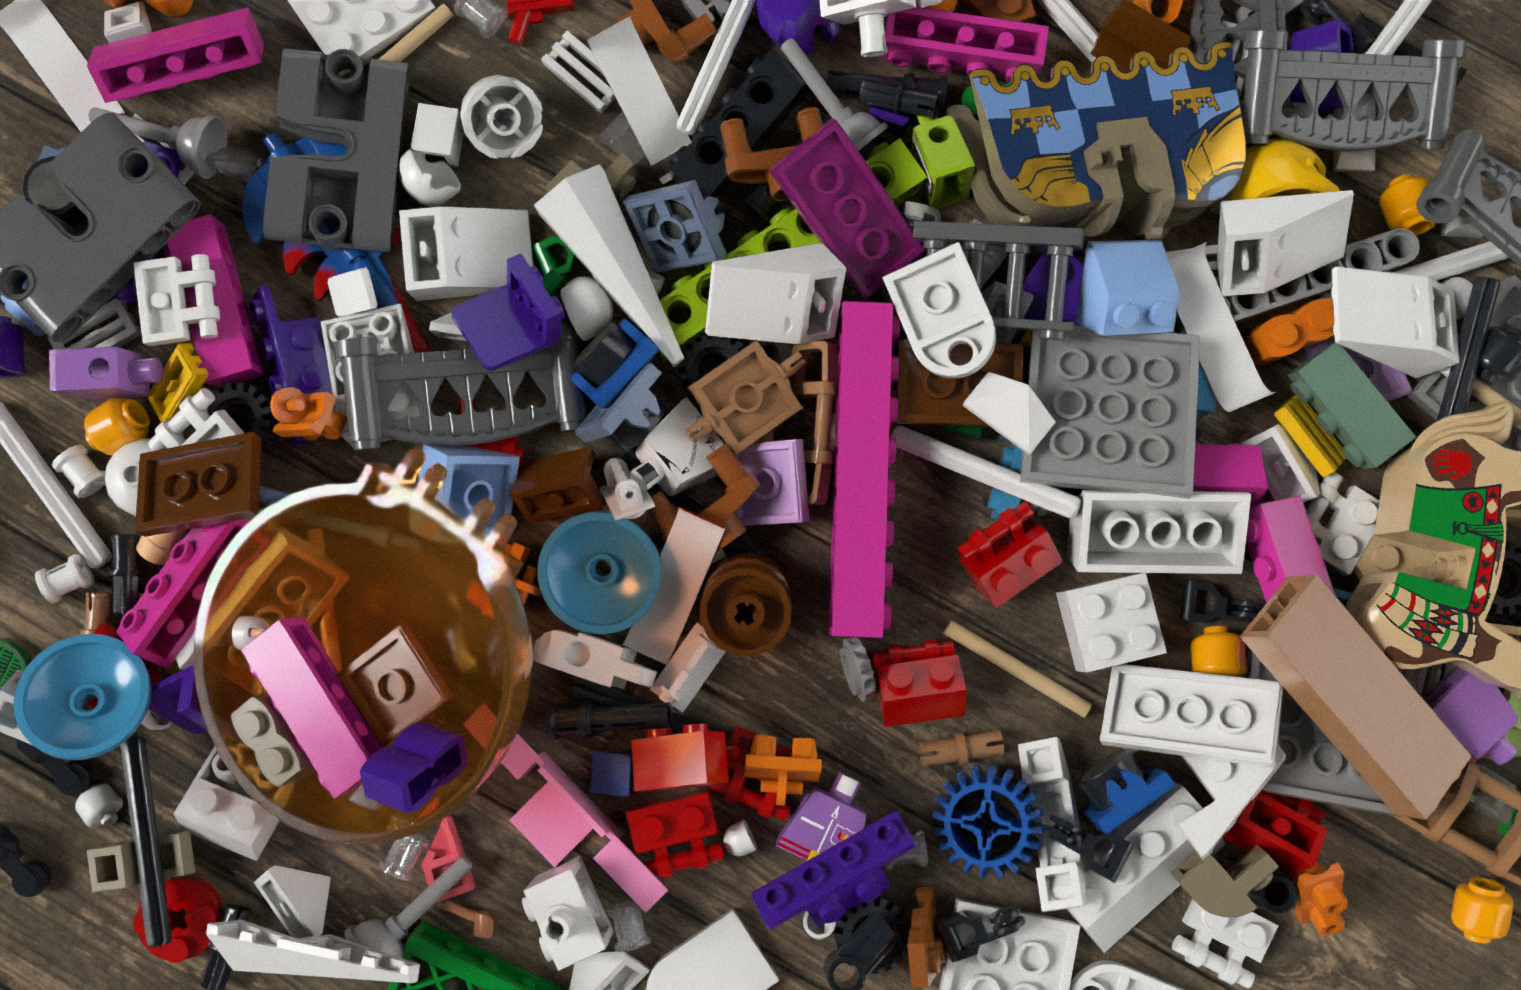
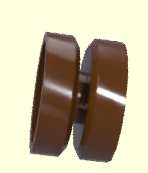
M739 553L722 560L711 571L700 602V621L707 637L721 650L736 656H756L771 650L784 638L791 622L792 587L786 572L772 559L757 553Z

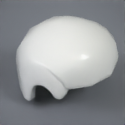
M411 149L407 150L400 157L398 177L402 187L411 197L420 204L431 207L445 203L460 192L461 184L456 174L445 161L440 160L431 163L425 159L426 154L417 153Z
M588 276L577 277L567 282L565 287L561 289V298L565 310L582 340L588 341L596 337L612 322L614 316L612 298L593 278Z

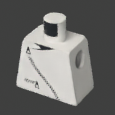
M687 397L643 439L635 451L637 458L642 464L633 469L630 475L631 479L637 482L641 491H647L658 483L667 495L674 496L718 475L706 457L724 443L714 431L708 433L695 444L689 440L701 428L689 436L685 434L684 429H687L703 417Z

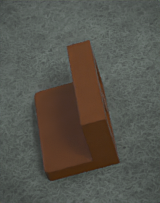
M1121 0L1103 21L1091 50V55L1095 58L1101 55L1110 56L1115 60L1120 71L1129 72L1130 60L1135 53L1148 51L1154 55L1160 67L1167 68L1172 51L1180 46L1187 47L1191 37L1131 1Z
M592 447L523 462L520 465L510 495L528 523L601 507L603 495L590 474L595 457Z

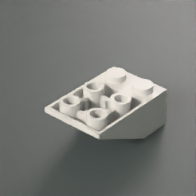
M1353 190L1221 201L1217 268L1222 296L1266 293L1344 257L1354 196Z
M430 207L399 211L406 291L416 301L482 295L507 284L506 259L518 254L523 255L530 267L534 266L528 210Z
M823 243L712 262L705 333L708 336L803 344L833 338L836 332L846 267Z
M1335 267L1332 269L1333 287L1331 294L1334 305L1333 332L1335 343L1414 378L1459 363L1453 289L1425 276L1346 267Z
M401 304L321 321L332 392L337 397L335 410L347 416L342 365L341 361L335 360V341L349 338H376L378 356L415 353ZM402 381L388 407V414L395 420H401L406 415L415 419L420 418L424 413V408ZM347 420L340 436L354 448V443H350ZM383 438L382 440H379V442H385L393 439Z
M220 737L175 810L174 816L181 830H190L192 835L257 861L280 820L296 781L280 787L275 786L260 770L255 750L247 745L239 748Z

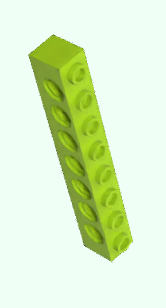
M900 138L891 145L888 142H883L868 154L869 159L866 163L875 176H880L886 181L887 186L884 189L896 206L924 188L927 175ZM785 208L770 220L771 225L762 232L758 233L757 230H753L743 236L737 242L739 247L725 255L721 260L769 252V245L775 241H782L789 248L813 245L820 242L814 234L806 233L802 229L801 224L804 222V219L796 209L791 211L790 208ZM712 262L705 263L704 267L706 269L695 277L689 274L679 279L671 287L673 292L660 300L681 351L688 346L690 339H697L700 337L699 333L705 332L708 300L702 296V293L706 287L710 286ZM675 308H687L691 312L690 319L683 324L673 323L669 316ZM658 351L657 355L663 364L668 362L662 353Z

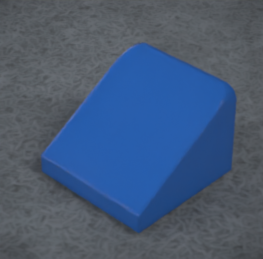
M593 751L590 792L630 797L632 794L633 776L632 753Z

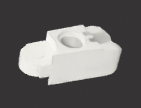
M559 629L546 632L539 639H536L530 656L531 660L607 687L614 686L621 689L625 688L627 680L652 687L657 671L634 662L637 651L585 632L576 634Z

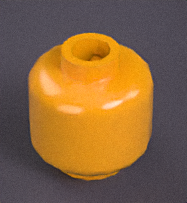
M1405 174L1396 177L1388 184L1389 187L1381 194L1379 205L1391 230L1404 228L1417 236L1435 226L1436 223L1422 217L1416 207V202L1424 186L1431 182L1429 179Z
M118 396L110 398L91 410L85 417V438L93 449L112 456L115 451L125 444L141 438H147L150 424L148 413L135 400Z
M1206 627L1203 629V635L1192 640L1190 646L1192 672L1242 678L1246 675L1248 667L1245 642L1239 635L1229 633L1228 627Z
M1471 877L1468 882L1459 884L1455 890L1451 920L1457 928L1464 932V936L1467 939L1476 943L1487 944L1491 942V939H1500L1508 934L1514 901L1501 883L1484 877Z

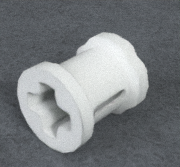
M82 444L68 448L57 456L52 463L54 470L59 473L62 472L75 487L73 492L77 498H86L99 491L105 485L106 471L98 470L87 456L88 449Z
M79 554L68 557V562L51 570L43 568L35 573V580L41 594L52 604L62 600V595L79 587L89 588L94 585V576L90 567Z

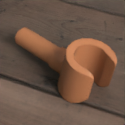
M448 899L445 901L444 910L468 921H474V936L491 938L498 933L499 917L495 911H476Z

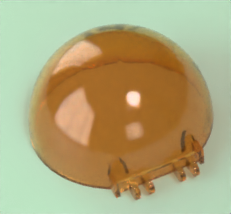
M417 447L409 450L397 469H394L387 463H367L356 483L327 484L296 492L273 503L252 518L236 534L215 565L204 590L197 615L194 636L196 690L208 733L218 754L242 788L266 811L283 823L303 833L327 841L359 845L387 843L423 831L459 809L478 792L500 766L514 742L529 701L533 671L531 631L524 604L513 581L524 563L504 549L518 521L507 513L497 521L488 536L484 535L483 531L496 506L486 497L479 500L466 521L435 499L447 476L448 471L444 466L437 462V464L427 469L418 485L414 483L427 456ZM240 616H257L264 619L271 627L278 620L304 616L339 672L398 626L408 624L454 696L453 699L422 722L463 735L468 757L467 765L453 781L444 786H439L422 807L410 813L402 812L366 798L363 786L356 791L334 799L331 793L321 785L317 771L308 777L280 787L275 786L260 770L255 750L249 748L240 739L232 723L231 714L251 697L267 693L261 681L251 673L249 662L242 651L238 650L233 644L232 629L236 619Z

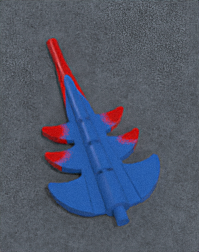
M271 133L264 138L263 142L272 154L269 156L268 162L254 172L247 183L242 199L243 221L249 237L255 244H260L264 238L263 221L270 158L305 154L341 156L347 152L348 148L346 146L317 142L308 138H302L295 144H284L277 133ZM333 221L326 222L321 226L319 232L325 235H332L339 230L340 224ZM396 227L394 229L393 247L402 243L401 229ZM284 243L283 259L285 270L290 275H294L300 265L314 254L324 252L328 256L319 267L314 281V297L318 301H323L330 293L327 283L329 278L367 267L378 304L375 309L401 304L414 352H434L423 336L381 260V257L386 252L349 248L330 252L323 250L318 245Z

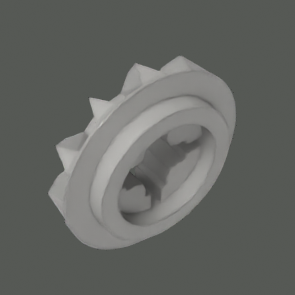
M857 637L845 638L843 640V648L840 649V658L848 686L854 696L858 695L862 702L874 699L876 683L866 649Z

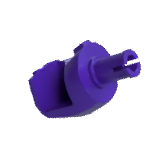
M820 0L755 1V15L760 21V26L780 49L786 40L793 38L805 55L813 53L815 51L814 28H816L817 35L828 44L834 42L840 35V25L838 22L821 17Z

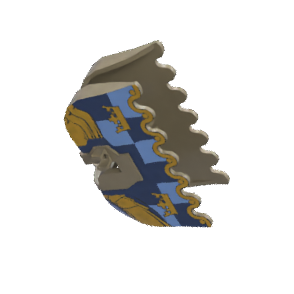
M1221 41L1211 46L1208 51L1207 63L1197 61L1193 51L1188 47H1177L1169 56V66L1167 68L1160 67L1154 55L1148 51L1135 53L1130 60L1129 72L1120 71L1113 58L1101 55L1096 57L1091 64L1090 76L1088 77L1080 75L1075 64L1070 60L1062 59L1057 61L1051 69V80L1049 81L1039 79L1032 66L1021 64L1012 72L1011 84L1008 86H1002L991 70L983 68L974 69L970 73L969 78L979 121L974 119L970 109L965 105H951L946 111L947 116L954 118L975 164L971 182L975 202L987 219L996 225L1082 228L1085 236H1101L1109 232L1115 222L1124 223L1128 233L1145 235L1148 240L1160 239L1163 234V228L1184 225L1194 220L1211 204L1227 195L1239 181L1246 159L1245 136L1235 83L1232 46L1227 41Z

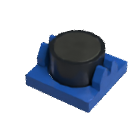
M623 319L618 327L614 323H610L577 357L572 367L579 373L575 372L569 379L601 409H606L659 351V347L648 337H645L628 320Z
M1124 748L1106 756L1090 767L1077 781L1078 785L1090 802L1078 811L1087 823L1105 834H1109L1174 788L1175 784L1167 772L1146 764L1141 766L1129 748Z

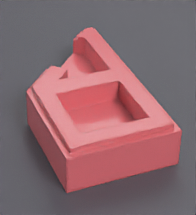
M452 815L443 818L432 845L421 865L428 886L461 856L466 857ZM471 870L436 903L476 888Z

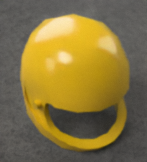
M1272 138L1268 139V144L1255 143L1245 150L1246 159L1241 177L1235 187L1229 192V197L1232 201L1314 194L1317 192H1337L1340 189L1325 177L1326 167L1313 150L1294 141Z

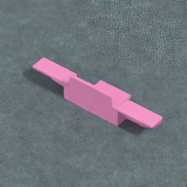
M488 704L466 726L517 780L526 776L537 764L540 766L537 771L548 782L509 821L554 868L594 829L601 837L606 835L610 841L593 859L645 913L668 891L661 881L619 839L623 834L622 831L545 752L537 754L491 705Z

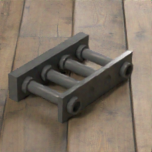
M914 221L913 238L919 243H924L923 249L927 250V256L948 247V244L959 242L960 245H964V251L968 252L967 261L980 291L982 288L984 254L989 252V246L1006 247L1005 253L1009 254L1004 318L992 317L996 329L1040 331V339L1065 340V333H1076L1074 322H1062L1068 257H1073V250L1083 251L1085 233L1082 228ZM1031 248L1048 249L1047 255L1051 256L1045 321L1020 319L1026 255L1031 254Z

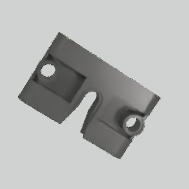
M283 49L275 117L280 119V129L317 142L343 145L348 150L341 156L305 154L270 158L263 232L266 240L318 245L323 250L330 252L339 251L343 248L392 252L399 189L398 165L403 148L409 87V63L360 59L359 55L348 49H338L330 55L300 49ZM345 69L356 72L349 79L337 77V74ZM333 221L340 224L339 230L332 235H325L319 232L321 226L326 222Z
M106 113L97 117L49 164L70 200L88 218L89 226L84 234L79 236L69 224L34 203L31 204L19 196H16L0 212V293L5 298L15 301L54 342L64 341L75 334L135 275L133 262L150 260L195 216L201 205L199 199L169 170L167 164L155 156L113 113ZM148 163L147 172L139 177V169L142 165ZM29 278V287L23 293V283Z

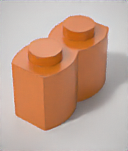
M1325 298L1311 301L1290 314L1276 316L1251 330L1243 338V341L1254 365L1274 363L1298 350L1306 349L1334 335L1333 300Z

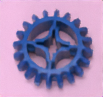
M974 765L972 768L973 779L970 778L967 772L961 770L957 773V780L960 785L952 780H948L944 787L950 795L939 793L936 797V802L944 808L935 809L932 812V818L944 823L935 826L933 833L937 836H947L939 844V848L941 851H946L952 847L955 852L949 859L950 863L955 864L960 857L967 861L963 867V872L967 874L971 872L974 865L980 866V878L985 879L987 877L989 867H993L994 874L998 879L1003 878L1005 874L1004 864L1015 874L1020 870L1017 858L1029 864L1033 859V855L1028 848L1039 850L1042 842L1032 834H1043L1045 832V825L1041 822L1033 821V819L1042 817L1045 813L1044 808H1030L1029 805L1034 803L1039 795L1034 791L1024 796L1022 791L1025 789L1028 781L1022 778L1016 786L1009 782L1014 773L1011 769H1007L1001 779L997 777V765H990L987 777H984L980 765ZM985 789L981 807L967 808L966 811L957 810L958 803L964 795L975 790ZM997 792L1005 795L1014 803L1021 819L1015 818L1014 814L1006 813L1000 807L999 794ZM990 806L991 820L997 822L998 825L995 823L987 837L988 829H986V823L983 820H979V818L982 819ZM957 823L961 824V828L971 830L976 835L978 849L970 845L963 838ZM1012 831L1021 833L1018 842L1009 849L1001 852H992L996 836L1002 834L1010 835Z

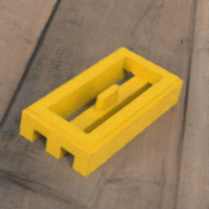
M178 343L163 369L161 382L155 383L147 396L160 422L165 419L171 420L180 411L179 405L188 396H195L209 375L206 368H198L202 362L200 357L191 356L195 350L192 343Z
M1296 395L1289 398L1274 412V416L1321 476L1326 477L1335 472L1338 466L1343 463V460L1346 459L1339 442L1319 425L1316 420L1317 414L1310 405L1303 403Z

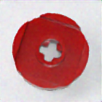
M178 876L164 880L172 936L170 943L158 947L148 946L141 901L138 905L137 914L133 918V930L139 935V939L144 947L154 956L167 960L170 963H179L206 951L209 948L210 942L206 935L208 923L221 922L220 907H222V902L218 892L210 883L197 876ZM181 909L187 911L188 914L184 918L188 923L186 928L181 925L176 927L173 924L172 911L178 912Z

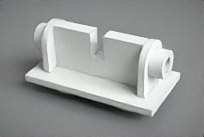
M612 458L605 463L603 472L607 485L599 488L615 521L622 518H637L644 514L647 509L655 507L649 493L641 491L637 482L631 479L628 466L624 460Z
M696 623L650 690L657 694L663 702H670L672 706L683 713L726 651L717 647L707 637L704 628Z

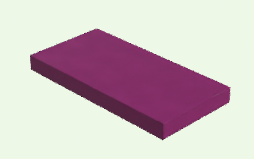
M831 118L768 170L819 242L823 243L846 267L845 278L860 299H868L884 286L885 282L882 277L908 266L926 251V249H923V244L913 238L912 228L836 118Z

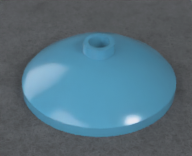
M605 511L578 514L559 525L543 545L537 569L542 596L552 612L567 625L592 634L615 633L637 623L646 615L656 600L662 577L659 554L648 534L632 520L622 518L615 521L612 513ZM598 562H608L611 566V572L602 573L598 569Z
M84 634L63 639L39 653L22 673L14 695V715L17 725L24 737L33 746L50 756L66 760H82L103 755L124 743L142 723L151 700L152 687L150 675L143 660L139 656L132 654L126 644L116 638L99 634ZM98 699V705L94 709H85L89 701Z

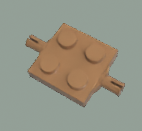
M756 340L693 383L688 389L701 406L704 417L687 429H684L685 434L689 436L701 428L689 440L695 444L708 433L714 431L724 439L733 454L736 455L798 412L803 407L791 391L788 378L801 368L807 366L805 359L790 367L792 363L803 356L796 351L778 365L777 362L767 356Z

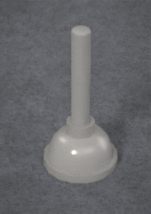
M790 38L782 44L781 50L829 115L837 119L858 151L889 127L885 121L880 123L869 113L858 112L854 114L849 106L844 108L797 42Z
M93 107L89 111L88 117L90 122L103 114L113 113L135 135L167 143L170 149L176 150L180 161L190 170H193V173L199 178H212L222 165L227 147V128L225 121L220 116L206 115L205 117L192 118L182 126L174 125L169 128L97 107Z
M461 856L397 917L392 915L386 921L369 919L358 926L354 924L349 926L344 931L346 940L402 958L404 953L402 939L409 934L407 929L472 869L471 861L467 857Z

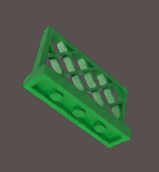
M424 920L421 921L410 935L402 958L411 961L413 956L427 962L433 976L419 980L417 983H406V985L399 987L401 982H391L387 989L418 990L436 983L438 990H448L445 980L458 977L466 981L469 990H478V987L483 990H566Z

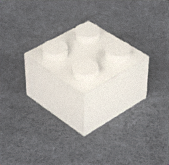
M1146 573L1130 574L1056 592L1076 671L1087 673L1167 653Z

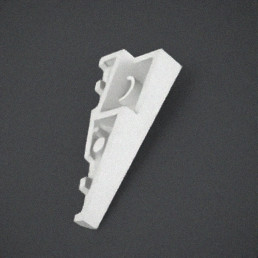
M599 164L566 177L535 203L534 207L543 220L592 273L596 281L645 336L659 347L658 350L675 368L684 360V356L604 169Z
M244 920L208 923L206 935L233 971L417 983L420 964L331 934L297 939Z

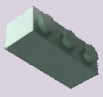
M1333 342L1324 346L1287 375L1293 382L1290 385L1293 393L1303 403L1309 402L1319 414L1316 416L1319 425L1328 434H1335L1344 445L1342 448L1343 454L1356 467L1361 466L1363 469L1377 468L1416 438L1350 355L1338 343Z

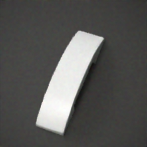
M1053 737L1018 744L1022 777L1028 781L1026 786L1029 787V792L1036 791L1039 795L1038 799L1031 806L1043 807L1045 811L1042 817L1033 820L1041 822L1045 826L1053 827L1055 823L1049 819L1053 814L1080 829L1073 787L1060 739ZM1047 831L1043 834H1036V837L1042 842L1038 850L1040 867L1036 868L1041 910L1047 912L1085 906L1084 857L1051 839V834ZM1072 834L1071 838L1076 841L1075 847L1080 849L1082 846L1081 835Z

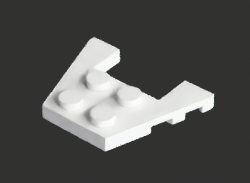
M1278 744L1275 768L1182 756L1214 799L1213 803L1179 823V828L1202 860L1209 857L1214 850V846L1226 832L1228 833L1244 808L1251 800H1254L1286 759V753ZM1129 749L1132 754L1138 751L1136 749Z

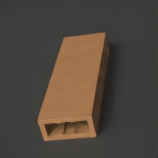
M1318 575L1288 576L1241 634L1240 638L1395 815L1427 820L1430 814L1437 809L1440 800L1452 783L1460 777L1462 769L1472 756Z

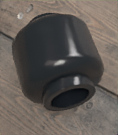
M1500 322L1498 326H1489L1476 377L1494 386L1497 380L1503 382L1515 381L1521 373V330L1507 323Z

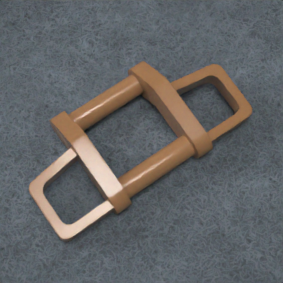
M814 341L793 345L792 355L798 351L803 357L792 363L790 367L803 359L807 363V357L812 352H822V381L805 382L806 367H803L789 377L791 391L797 399L817 398L813 450L804 451L805 466H816L812 493L808 496V505H824L827 502L833 465V452H830L833 397L838 396V347L830 342ZM774 428L759 438L757 443L773 442Z
M1471 761L1467 762L1461 771L1460 777L1452 783L1439 802L1437 809L1430 814L1426 822L1418 818L1393 816L1421 832L1433 842L1440 840L1486 865L1488 872L1521 886V872L1511 868L1521 855V793L1481 772L1477 764ZM1474 787L1518 810L1514 820L1515 823L1494 851L1450 828L1469 802Z

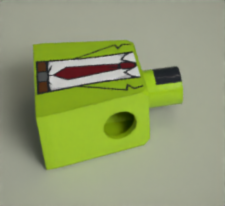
M913 114L912 120L915 128H913L911 154L927 175L923 190L929 206L938 210L969 200L975 164L952 116H945L938 119L936 116L935 120Z

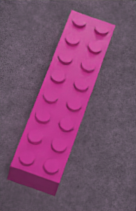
M843 301L838 318V396L836 397L828 617V635L883 638V629L891 628V604H884L885 588L892 587L893 578L892 562H885L886 548L893 546L894 521H887V507L890 508V505L894 504L895 479H888V467H891L892 463H895L896 438H889V427H892L893 422L897 420L898 400L897 397H890V391L894 387V381L898 380L899 357L892 356V348H895L896 340H899L900 318L893 315V303Z

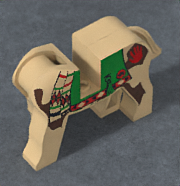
M1504 401L1482 410L1449 415L1426 428L1412 446L1401 450L1390 460L1383 476L1374 535L1435 551L1437 554L1429 565L1428 579L1401 572L1364 574L1346 603L1345 608L1396 668L1419 669L1451 662L1481 681L1507 689L1521 699V627L1493 624L1485 621L1495 597L1502 572L1506 545V523L1521 529V451L1511 450L1500 445L1509 438L1514 419L1512 403Z

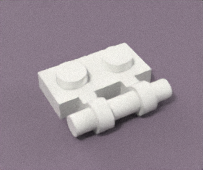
M197 254L191 256L193 270L182 272L181 260L175 256L133 262L143 344L156 346L190 341L189 324L199 323L201 338L210 339L218 337L217 322L221 319L219 307L214 306L212 286L216 285L215 271L210 270L208 255ZM195 287L197 307L187 308L184 288Z
M202 388L195 396H188L179 405L180 411L171 420L165 419L155 428L156 434L148 441V445L152 450L156 451L166 447L172 448L243 434L244 432L225 410L215 411L211 416L208 415L207 407L215 400V396L208 389ZM192 424L196 431L186 440L183 437V431Z
M1333 472L1326 476L1322 483H1318L1320 495L1311 500L1306 513L1324 564L1345 576L1351 574L1374 535L1379 500L1357 486H1350L1343 496L1339 495L1337 489L1343 481V477ZM1328 506L1335 511L1326 526L1323 527L1319 520Z
M1192 899L1182 922L1196 929L1191 940L1178 935L1172 944V950L1185 956L1186 962L1196 967L1203 965L1218 973L1220 980L1230 985L1237 983L1248 989L1252 986L1255 975L1242 968V962L1245 956H1248L1261 963L1278 925L1254 912L1240 917H1220L1207 912ZM1212 938L1229 946L1224 958L1209 950Z

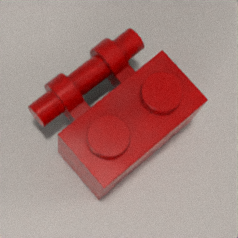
M1023 502L1013 510L1007 508L998 515L999 520L983 531L978 528L968 535L969 540L957 548L961 555L959 561L974 587L996 608L1063 562L1048 532L1030 518L1034 515V512L1027 502Z
M936 639L923 641V645L901 648L899 644L887 646L885 651L872 652L873 666L876 668L877 695L884 727L965 716L966 685L959 657L955 655L953 641L937 643Z
M708 724L684 725L683 733L673 734L670 728L648 730V738L631 740L635 791H664L729 783L728 763L738 762L741 759L739 746H726L725 732L708 731Z
M709 787L630 806L626 812L635 854L654 850L655 860L643 862V864L655 876H659L660 879L673 877V872L696 867L697 870L709 868V863L725 859L721 843L705 847L703 837L717 834L719 827ZM686 841L691 842V851L669 856L667 846Z
M1259 792L1254 800L1248 803L1237 817L1235 824L1222 838L1247 852L1256 845L1260 846L1279 866L1277 869L1290 876H1294L1315 866L1328 829L1320 825L1325 817V812L1312 805L1313 801Z

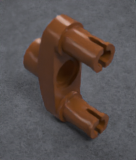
M630 0L633 9L617 19V22L631 15L632 23L643 46L653 41L663 55L675 66L688 59V53L717 35V31L706 13L675 32L674 29L670 31L651 0Z
M806 108L798 112V116H796L802 141L823 126L819 108ZM733 118L724 121L721 124L720 132L727 154L724 161L728 178L739 183H768L772 199L776 201L789 200L768 170L797 146L760 152L751 151L743 120Z
M726 443L709 454L706 459L728 487L725 489L727 494L698 514L725 527L716 549L717 551L747 530L735 512L761 485L751 471L749 473L746 472ZM662 490L651 497L655 507L647 509V512L662 531L663 535L661 538L666 543L678 512Z

